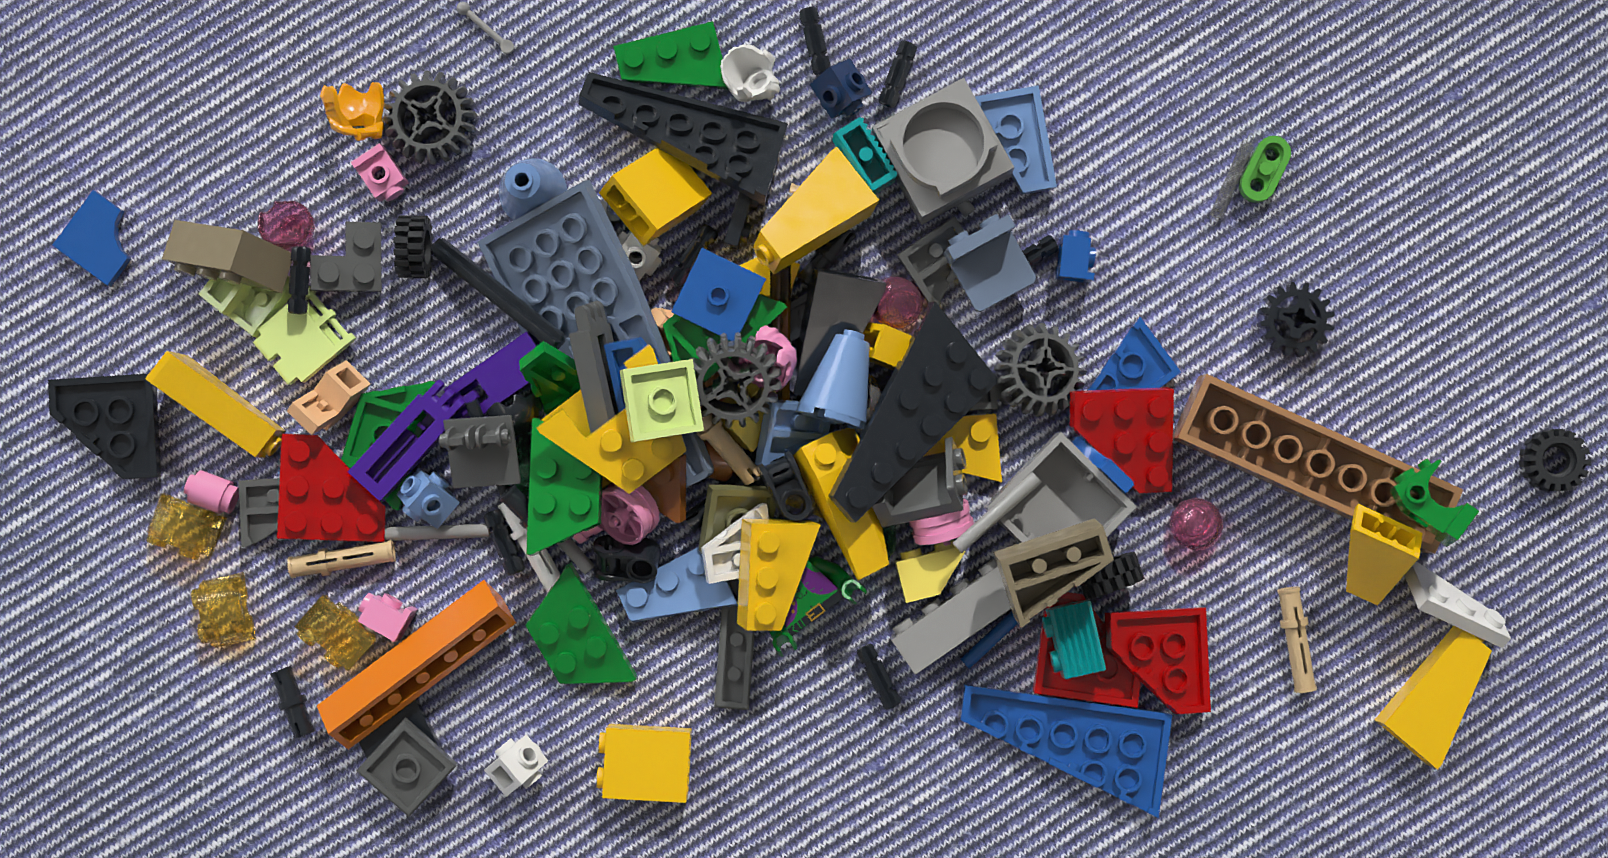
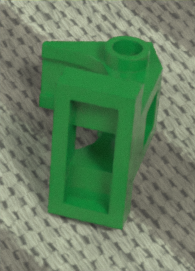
M1427 458L1417 465L1420 469L1419 472L1416 473L1413 468H1410L1394 478L1397 485L1390 490V493L1402 513L1436 536L1435 539L1447 547L1458 541L1479 513V510L1469 503L1450 508L1443 507L1435 502L1428 490L1429 480L1442 461L1439 459L1431 464ZM1410 491L1417 494L1418 500L1411 497Z

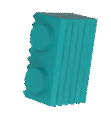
M859 117L833 134L832 141L876 195L895 183L898 171L893 170L894 165L889 164L890 159H886V153H882L883 148L878 147V141H874L875 136L871 135V130L867 129L868 124L863 123L864 118Z
M1085 599L1046 608L1047 617L1042 618V624L1046 638L1052 637L1055 651L1050 652L1054 672H1060L1061 677L1070 679L1106 670L1091 601Z

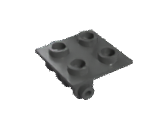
M512 415L443 420L445 434H440L439 444L441 448L448 450L453 488L521 484Z

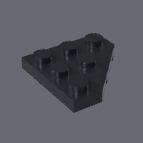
M149 373L48 380L50 415L75 434L76 438L91 452L111 466L112 470L122 479L161 477L157 387L145 379Z

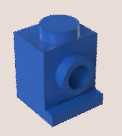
M1070 230L1069 235H1063L1059 239L1055 280L1090 283L1094 280L1095 273L1088 272V268L1094 267L1096 248L1091 247L1089 232Z

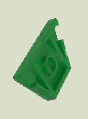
M759 294L741 331L742 342L746 343L750 336L755 337L761 327L768 326L787 309V306L780 301ZM676 314L663 324L673 362L698 358L696 349L699 346L709 351L707 346L709 338L714 339L717 345L721 343V336ZM716 362L707 370L703 379L704 383L718 371Z
M428 381L410 386L361 393L341 460L351 468L418 394L424 395L435 382ZM423 411L408 427L418 438L425 432L417 426L427 416ZM405 479L386 499L389 503L388 505L395 510H401L403 502L396 494L401 490Z
M532 418L526 555L535 556L548 547L569 540L574 535L601 524L603 476L540 434L536 427L544 421L538 418Z
M572 563L568 564L553 587L545 595L541 604L528 619L525 625L560 684L633 682L637 678L635 670Z

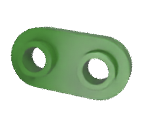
M1268 136L1255 147L1239 181V191L1247 201L1260 203L1274 193L1291 157V148L1285 139L1279 136ZM1266 150H1273L1275 152L1276 159L1274 161L1266 158ZM1252 180H1257L1260 182V191L1256 192L1252 190Z

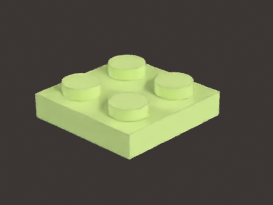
M693 359L620 370L631 442L704 431L695 370L693 369Z

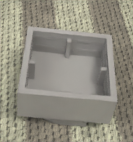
M965 78L952 83L872 126V135L875 136L874 141L879 142L878 147L883 148L882 153H886V159H890L889 164L894 165V171H898L896 181L921 225L1012 177L1014 166Z
M1059 432L983 508L988 512L1033 472L1041 483L998 521L1019 543L1094 518L1103 525L1108 537L1137 506L1062 432Z

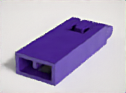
M528 331L517 337L443 389L445 392L448 389L455 392V395L447 405L451 407L459 398L466 403L480 398L481 396L477 390H473L481 385L488 398L479 403L484 417L487 409L494 403L500 402L504 404L510 400L515 394L520 393L531 385L530 382L525 380L520 371L519 360L538 346L540 341ZM465 405L454 416L456 419L470 418Z
M440 379L424 395L418 394L349 469L348 473L379 501H385L439 442L440 434H445L443 420L452 419L465 405L466 402L461 398L456 400L451 407L447 405L455 395V392L451 389H448L440 398L437 396V393L445 385ZM423 411L427 416L417 426L425 432L418 438L408 427Z

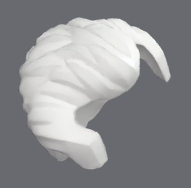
M741 45L730 49L728 54L724 56V59L721 60L720 67L723 81L738 101L771 100L775 94L780 92L779 80L772 71L775 57L767 50L761 51L752 45Z

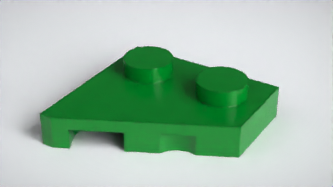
M544 341L519 360L520 371L525 380L531 383V390L535 397H539L542 401L546 415L581 390L575 360Z

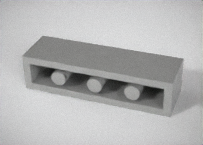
M995 558L980 567L978 571L981 575L971 582L965 578L949 589L952 593L951 596L942 602L939 598H936L921 609L924 614L912 622L910 618H907L892 629L895 634L890 639L915 675L1011 609Z

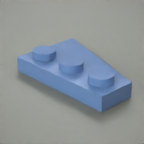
M1039 85L975 96L1014 166L1012 178L1021 195L1055 189L1057 184Z
M699 547L659 567L653 581L648 583L631 582L616 590L632 622L670 617L694 611H707L725 606H737L738 600L728 580L711 584L706 582L703 557L698 550Z

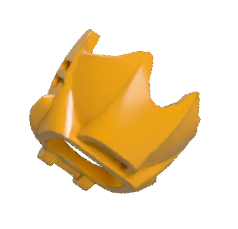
M372 82L367 93L358 92L352 86L343 83L337 95V91L333 86H323L320 97L332 130L343 135L354 136L357 141H363L369 137L372 139H380L382 137V130L384 129L382 119L384 92L379 82ZM355 126H364V127H366V128H353V127H355Z

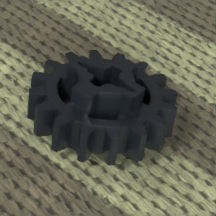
M1295 282L1287 283L1286 291L1281 286L1274 288L1276 297L1271 295L1265 296L1263 300L1268 307L1259 308L1257 313L1264 316L1263 321L1256 323L1257 327L1266 329V333L1261 336V339L1267 340L1271 338L1273 342L1270 349L1273 351L1283 347L1282 356L1285 357L1290 356L1293 350L1296 357L1304 356L1305 348L1310 353L1318 351L1316 342L1319 344L1327 343L1328 339L1323 333L1334 330V327L1327 323V319L1334 317L1335 313L1326 312L1325 307L1331 301L1329 299L1319 300L1318 297L1322 291L1319 288L1311 293L1308 292L1309 283L1306 282L1301 284L1299 289H1297ZM1293 297L1288 308L1277 307L1284 299ZM1310 304L1314 308L1316 316H1314L1313 312L1311 311L1309 307ZM1297 313V319L1301 320L1303 324L1294 326L1295 322L1287 316ZM1274 323H1277L1282 331V335L1278 333ZM1303 332H1314L1306 341L1298 343V339H1301Z

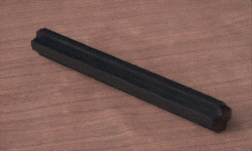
M438 238L431 245L430 249L434 257L539 341H544L556 349H559L565 343V334L445 238Z

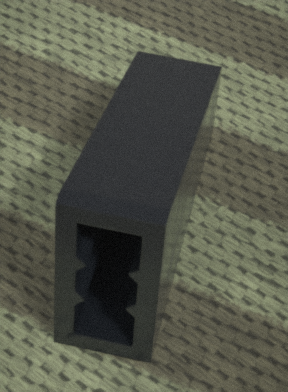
M813 266L796 349V367L790 379V390L794 395H797L796 399L801 400L836 334L843 335L845 329L863 334L885 292L887 284L879 278Z

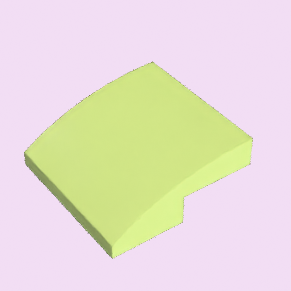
M287 276L282 293L242 283L237 285L217 278V281L209 279L199 292V295L219 312L231 318L251 336L258 338L261 333L257 329L281 310L288 299H290V276Z

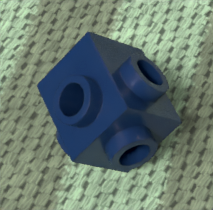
M851 59L830 66L809 84L820 100L821 106L827 111L831 119L843 114L847 118L855 115L865 107L862 102L872 94L864 76L858 71Z

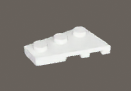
M1415 562L1404 575L1419 610L1498 647L1503 648L1510 641L1511 637L1506 629L1505 619L1497 611L1488 609L1418 562Z

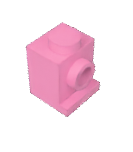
M380 143L351 162L373 196L380 202L384 199L388 202L397 198L404 192L403 187L409 184L388 150ZM382 168L385 169L384 178L376 180L374 174Z
M368 593L359 606L358 611L362 612L358 622L395 642L402 639L418 609L413 606L403 609L401 608L403 603L400 600L384 593L383 597Z

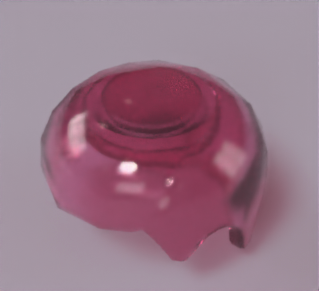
M275 201L270 210L260 212L257 230L263 240L291 252L293 246H305L314 235L315 220L308 208L296 201Z
M891 276L882 278L881 280L887 284L886 289L872 316L880 324H885L895 329H905L917 321L923 310L922 294L911 281L903 277Z
M1194 497L1181 501L1172 511L1169 526L1173 538L1180 545L1193 551H1202L1213 547L1222 537L1224 521L1219 509L1213 503Z

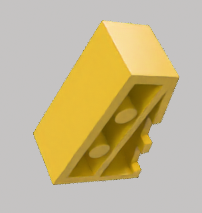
M742 519L737 624L747 631L782 630L821 526L820 524L811 520Z

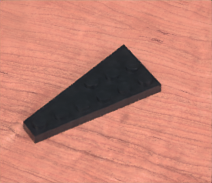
M588 72L579 95L580 106L760 204H765L788 123Z
M935 301L929 302L924 312L926 315L909 340L911 343L902 361H898L874 407L875 412L868 426H864L859 436L860 441L851 458L847 459L828 495L850 522L856 523L997 384V377Z

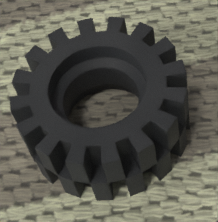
M399 215L396 219L395 237L393 239L395 249H393V253L395 255L396 273L399 278L430 277L432 270L431 262H433L432 250L430 249L433 233H431L432 225L428 216Z
M1565 429L1542 430L1543 432H1536L1532 435V439H1527L1524 442V445L1527 447L1520 450L1519 455L1524 456V461H1519V467L1525 468V472L1522 475L1524 478H1530L1529 484L1533 487H1539V490L1568 491L1573 489L1572 486H1578L1582 483L1581 477H1587L1589 471L1584 469L1585 466H1591V459L1586 460L1585 454H1590L1589 448L1582 447L1585 441L1582 438H1575L1576 433L1565 431ZM1551 447L1561 449L1566 456V466L1557 474L1550 473L1543 465V455Z
M1129 552L1114 556V560L1083 582L1080 586L1085 599H1093L1110 594L1145 579L1136 553Z

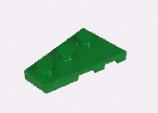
M713 21L613 46L623 81L657 85H686L687 87L700 88V86L729 90L721 74L720 65L723 58Z

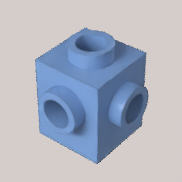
M420 468L413 475L405 479L401 490L396 494L405 505L402 508L405 514L416 522H419L422 518L437 529L460 503L447 488L450 484L434 471L431 475H428Z

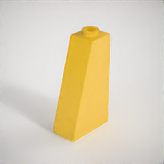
M838 147L831 150L759 232L753 248L759 262L767 266L773 274H776L866 220L872 215L878 204L879 199Z
M166 351L145 378L152 385L254 457L265 458L266 455L272 456L281 446L280 437L286 430L189 355Z
M1456 626L1450 629L1374 719L1421 761L1437 770L1446 757L1492 652L1483 643L1485 640Z

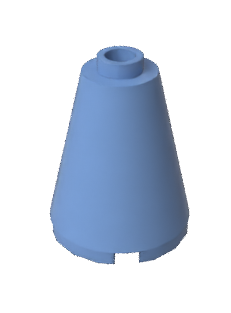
M536 158L521 160L512 165L502 177L499 186L500 203L505 213L514 221L567 191V184L559 169L550 162Z
M845 329L843 335H835L798 403L796 412H801L802 415L834 425H844V423H847V428L864 429L867 419L870 343L864 341V334Z

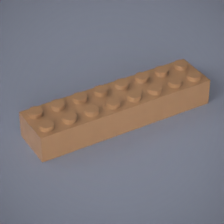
M1204 374L1198 376L1174 429V441L1351 521L1353 520L1355 507L1357 504H1360L1422 532L1420 552L1436 553L1440 544L1435 539L1436 536L1402 513L1390 493V490L1397 485L1394 478L1410 468H1413L1416 473L1420 471L1419 469L1211 375ZM1431 476L1429 480L1428 490L1435 502L1443 507L1454 508L1457 506L1463 489L1435 476ZM1410 491L1411 497L1418 500L1417 494Z

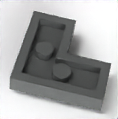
M346 221L345 256L311 255L310 291L381 292V222Z

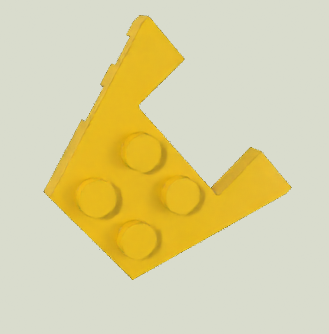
M650 344L624 362L627 369L658 364ZM563 408L536 427L540 434L629 494L687 451L681 434L631 442L626 408L587 437L583 436Z

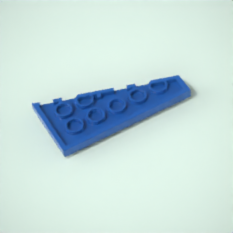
M964 684L960 720L1159 818L1173 714Z

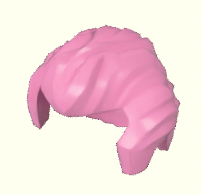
M763 326L755 335L754 348L765 343L767 345L765 355L775 354L776 362L772 366H778L781 369V375L776 379L781 381L782 389L791 379L796 367V350L792 347L789 340L779 333L778 329ZM739 357V364L749 361ZM759 373L754 376V381H752L759 388L763 382L762 374Z

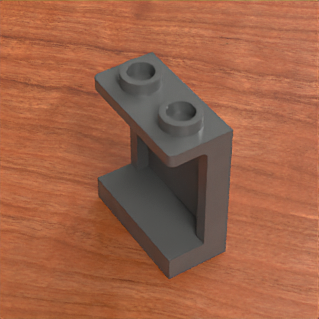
M952 437L945 438V452L923 456L872 506L882 527L964 510L963 495L968 494L965 476L962 474V469L967 468L963 449H957Z

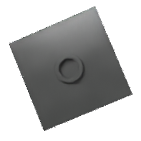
M405 717L360 765L357 772L410 817L454 770L458 763Z

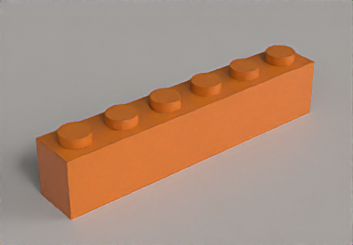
M485 580L481 581L319 703L317 709L328 734L349 750L516 624L502 596Z

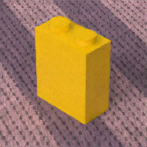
M655 148L613 174L599 194L644 247L697 212L712 195V192L687 163L659 148Z
M609 724L606 727V733L600 732L599 753L605 754L604 767H598L597 788L603 789L602 798L686 803L689 791L692 728Z

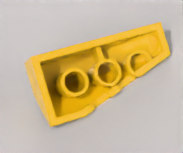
M845 428L831 432L801 447L793 457L857 581L888 566L889 560L883 528L873 508L871 507L856 523H853L845 517L828 497L848 458H851L860 441L855 429Z

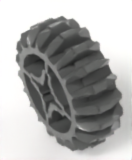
M428 70L424 71L422 81H420L415 73H411L410 79L412 84L408 86L405 81L400 80L398 84L403 89L401 93L398 94L394 90H391L389 93L395 100V103L388 102L384 104V108L392 112V114L384 116L383 122L393 125L385 133L389 138L396 137L393 140L392 146L395 149L403 148L402 155L404 157L410 158L415 153L414 157L417 163L422 164L427 155L429 163L435 165L438 154H440L444 162H449L450 156L448 151L452 149L459 156L462 151L457 144L460 141L465 145L471 143L464 135L465 132H476V127L467 123V121L477 119V113L468 110L475 105V102L472 98H464L468 93L465 86L457 88V79L451 77L446 81L443 72H438L434 81L431 72ZM438 92L437 96L433 95L425 103H419L414 100L422 94ZM450 98H452L456 107L454 126L445 120V112L448 108L446 104ZM406 110L411 111L415 116V123L412 127L414 132L410 138L404 124ZM418 110L425 114H434L442 125L435 121H426ZM436 132L447 135L436 143H421L423 139L427 140L431 134Z
M1045 323L1038 324L1036 328L1028 324L1023 327V331L1019 329L1011 333L1012 339L1006 338L1002 341V346L1005 350H999L995 355L1003 362L994 365L993 368L994 371L1002 373V376L997 378V385L1004 383L1006 387L1001 392V396L1011 395L1013 398L1010 401V407L1014 408L1022 403V414L1026 415L1033 409L1035 417H1041L1045 412L1052 416L1057 414L1058 409L1061 411L1068 409L1070 391L1083 389L1085 385L1078 379V377L1086 375L1087 372L1084 368H1079L1078 365L1085 360V357L1082 355L1076 356L1074 352L1079 348L1080 344L1074 343L1069 345L1067 343L1070 339L1069 333H1064L1059 337V326H1053L1047 330ZM1027 344H1033V351L1030 352L1029 361L1018 363L1022 349ZM1051 351L1057 356L1059 362L1053 359ZM1039 364V368L1042 367L1044 372L1049 373L1040 376L1041 372L1037 373L1036 368L1032 367ZM1020 377L1027 381L1029 390L1023 385ZM1062 377L1061 384L1056 393L1051 397H1047V389L1050 388L1051 380Z
M723 333L720 337V344L717 345L714 339L709 338L707 340L709 351L699 346L696 349L698 358H690L693 359L700 406L703 405L701 414L703 418L712 413V423L714 425L723 418L728 429L732 427V420H739L740 427L744 428L746 426V417H750L752 421L757 423L759 421L758 410L768 414L771 411L768 402L776 403L778 401V394L774 391L780 390L782 387L781 381L776 379L781 375V369L778 366H772L776 362L775 354L765 355L767 352V345L765 343L754 348L755 337L750 336L746 343H743L741 333H735L734 341H728L727 334ZM729 357H742L749 361L736 364ZM716 362L720 376L713 380V385L706 388L703 380L709 367ZM727 373L729 374V376H732L733 379H739L740 389L738 385L734 384V382H727ZM761 373L763 377L762 385L759 391L750 398L747 385L754 381V376ZM730 397L735 399L737 404L725 403L719 399Z

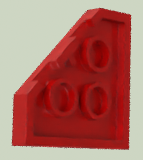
M1163 387L1070 391V427L1100 454L1111 459L1134 482L1132 489L1135 492H1172L1174 389Z
M281 434L277 539L384 542L386 507L348 473L349 468L318 435Z
M1066 592L1051 607L1085 600V597L1080 593ZM1044 608L1043 617H1047L1046 608ZM1094 610V619L1106 666L1104 671L1070 679H1064L1061 677L1060 672H1054L1050 659V652L1055 651L1052 637L1046 638L1042 624L1033 693L1138 708L1141 681L1106 648L1105 623Z
M1205 607L1105 613L1106 648L1172 713L1192 714L1211 712Z

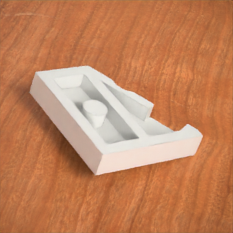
M758 504L701 547L707 583L711 584L739 578L742 519H769L767 504Z

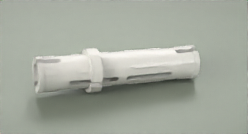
M502 503L497 507L501 510L513 531L511 534L512 539L518 540L526 555L527 527L523 528L519 524L520 519ZM544 549L535 556H526L548 593L561 574L547 549Z

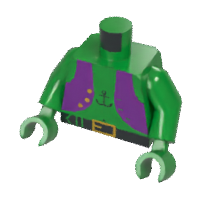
M818 556L809 558L782 630L769 631L773 639V647L779 656H784L781 652V646L784 643H791L793 649H797V644L792 637L842 598L847 599L853 605L857 604L852 599L853 591L860 589L866 594V588L858 581L853 580L839 564Z

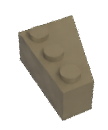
M174 220L162 256L163 260L175 264L174 271L194 277L196 273L201 277L214 281L220 278L229 283L237 285L242 283L278 293L283 291L292 264L291 252L244 230Z
M1095 518L993 552L1013 616L1021 628L1028 624L1030 619L1047 606L1051 607L1058 602L1057 599L1074 586L1078 587L1114 560L1104 527Z

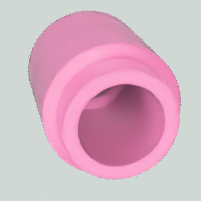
M200 470L196 475L191 474L184 487V494H187L188 503L218 514L222 512L230 514L238 502L239 487L234 486V483L230 480Z

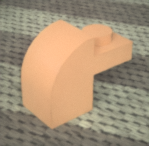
M345 360L327 371L314 390L292 402L287 412L311 435L322 428L326 431L342 419L359 401L361 393H365L371 384Z

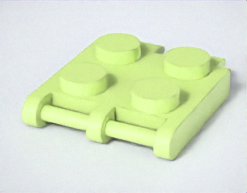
M310 286L305 300L310 299L323 314L322 316H320L316 308L309 301L307 313L304 315L289 313L287 304L257 329L261 335L253 342L268 361L271 362L276 357H281L273 367L288 385H292L298 379L305 383L356 340V337L352 333L348 334L335 319L336 313L332 309L328 310L315 295L317 291H310ZM329 322L343 339H340L339 336L330 328V326L328 325Z

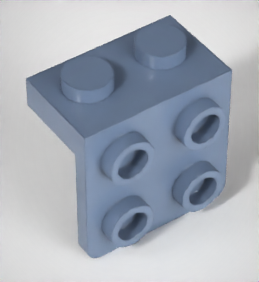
M998 214L987 218L979 223L981 230L970 236L967 230L948 240L951 246L943 253L971 305L978 312L984 311L1028 287L1036 280L1035 273L1011 232L1016 226L1009 214L1001 219Z

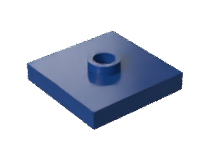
M701 248L671 313L719 336L726 333L728 340L734 341L735 333H741L766 278Z

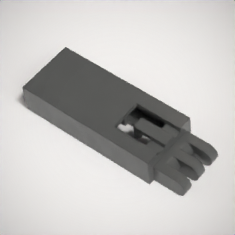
M593 301L578 306L575 309L574 314L578 331L569 334L591 433L619 413L604 349L605 344L614 341L610 323H607L604 306L600 301Z

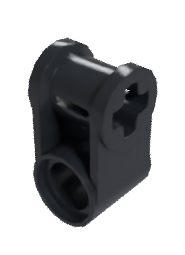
M785 452L783 458L770 464L763 465L761 463L757 465L762 481L769 494H771L781 516L795 521L807 517L811 511L812 502L791 452ZM786 468L785 472L773 477L774 473ZM796 494L802 499L803 508L798 514L792 515L786 510L785 503L789 496Z
M603 535L595 539L593 549L597 554V562L593 567L596 578L603 581L648 583L656 577L661 549L659 544L653 539L644 538L634 545L623 544L610 535Z

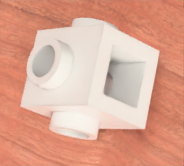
M622 231L618 238L638 280L640 281L645 273L651 276L662 261L658 257L661 247L657 244L659 239L656 238L643 247L631 231L628 234ZM638 251L641 255L635 256L631 252Z
M526 734L518 742L515 743L510 738L498 748L495 753L499 757L485 768L484 771L507 797L520 785L527 789L542 776L538 770L548 760L542 754L540 747L532 742Z

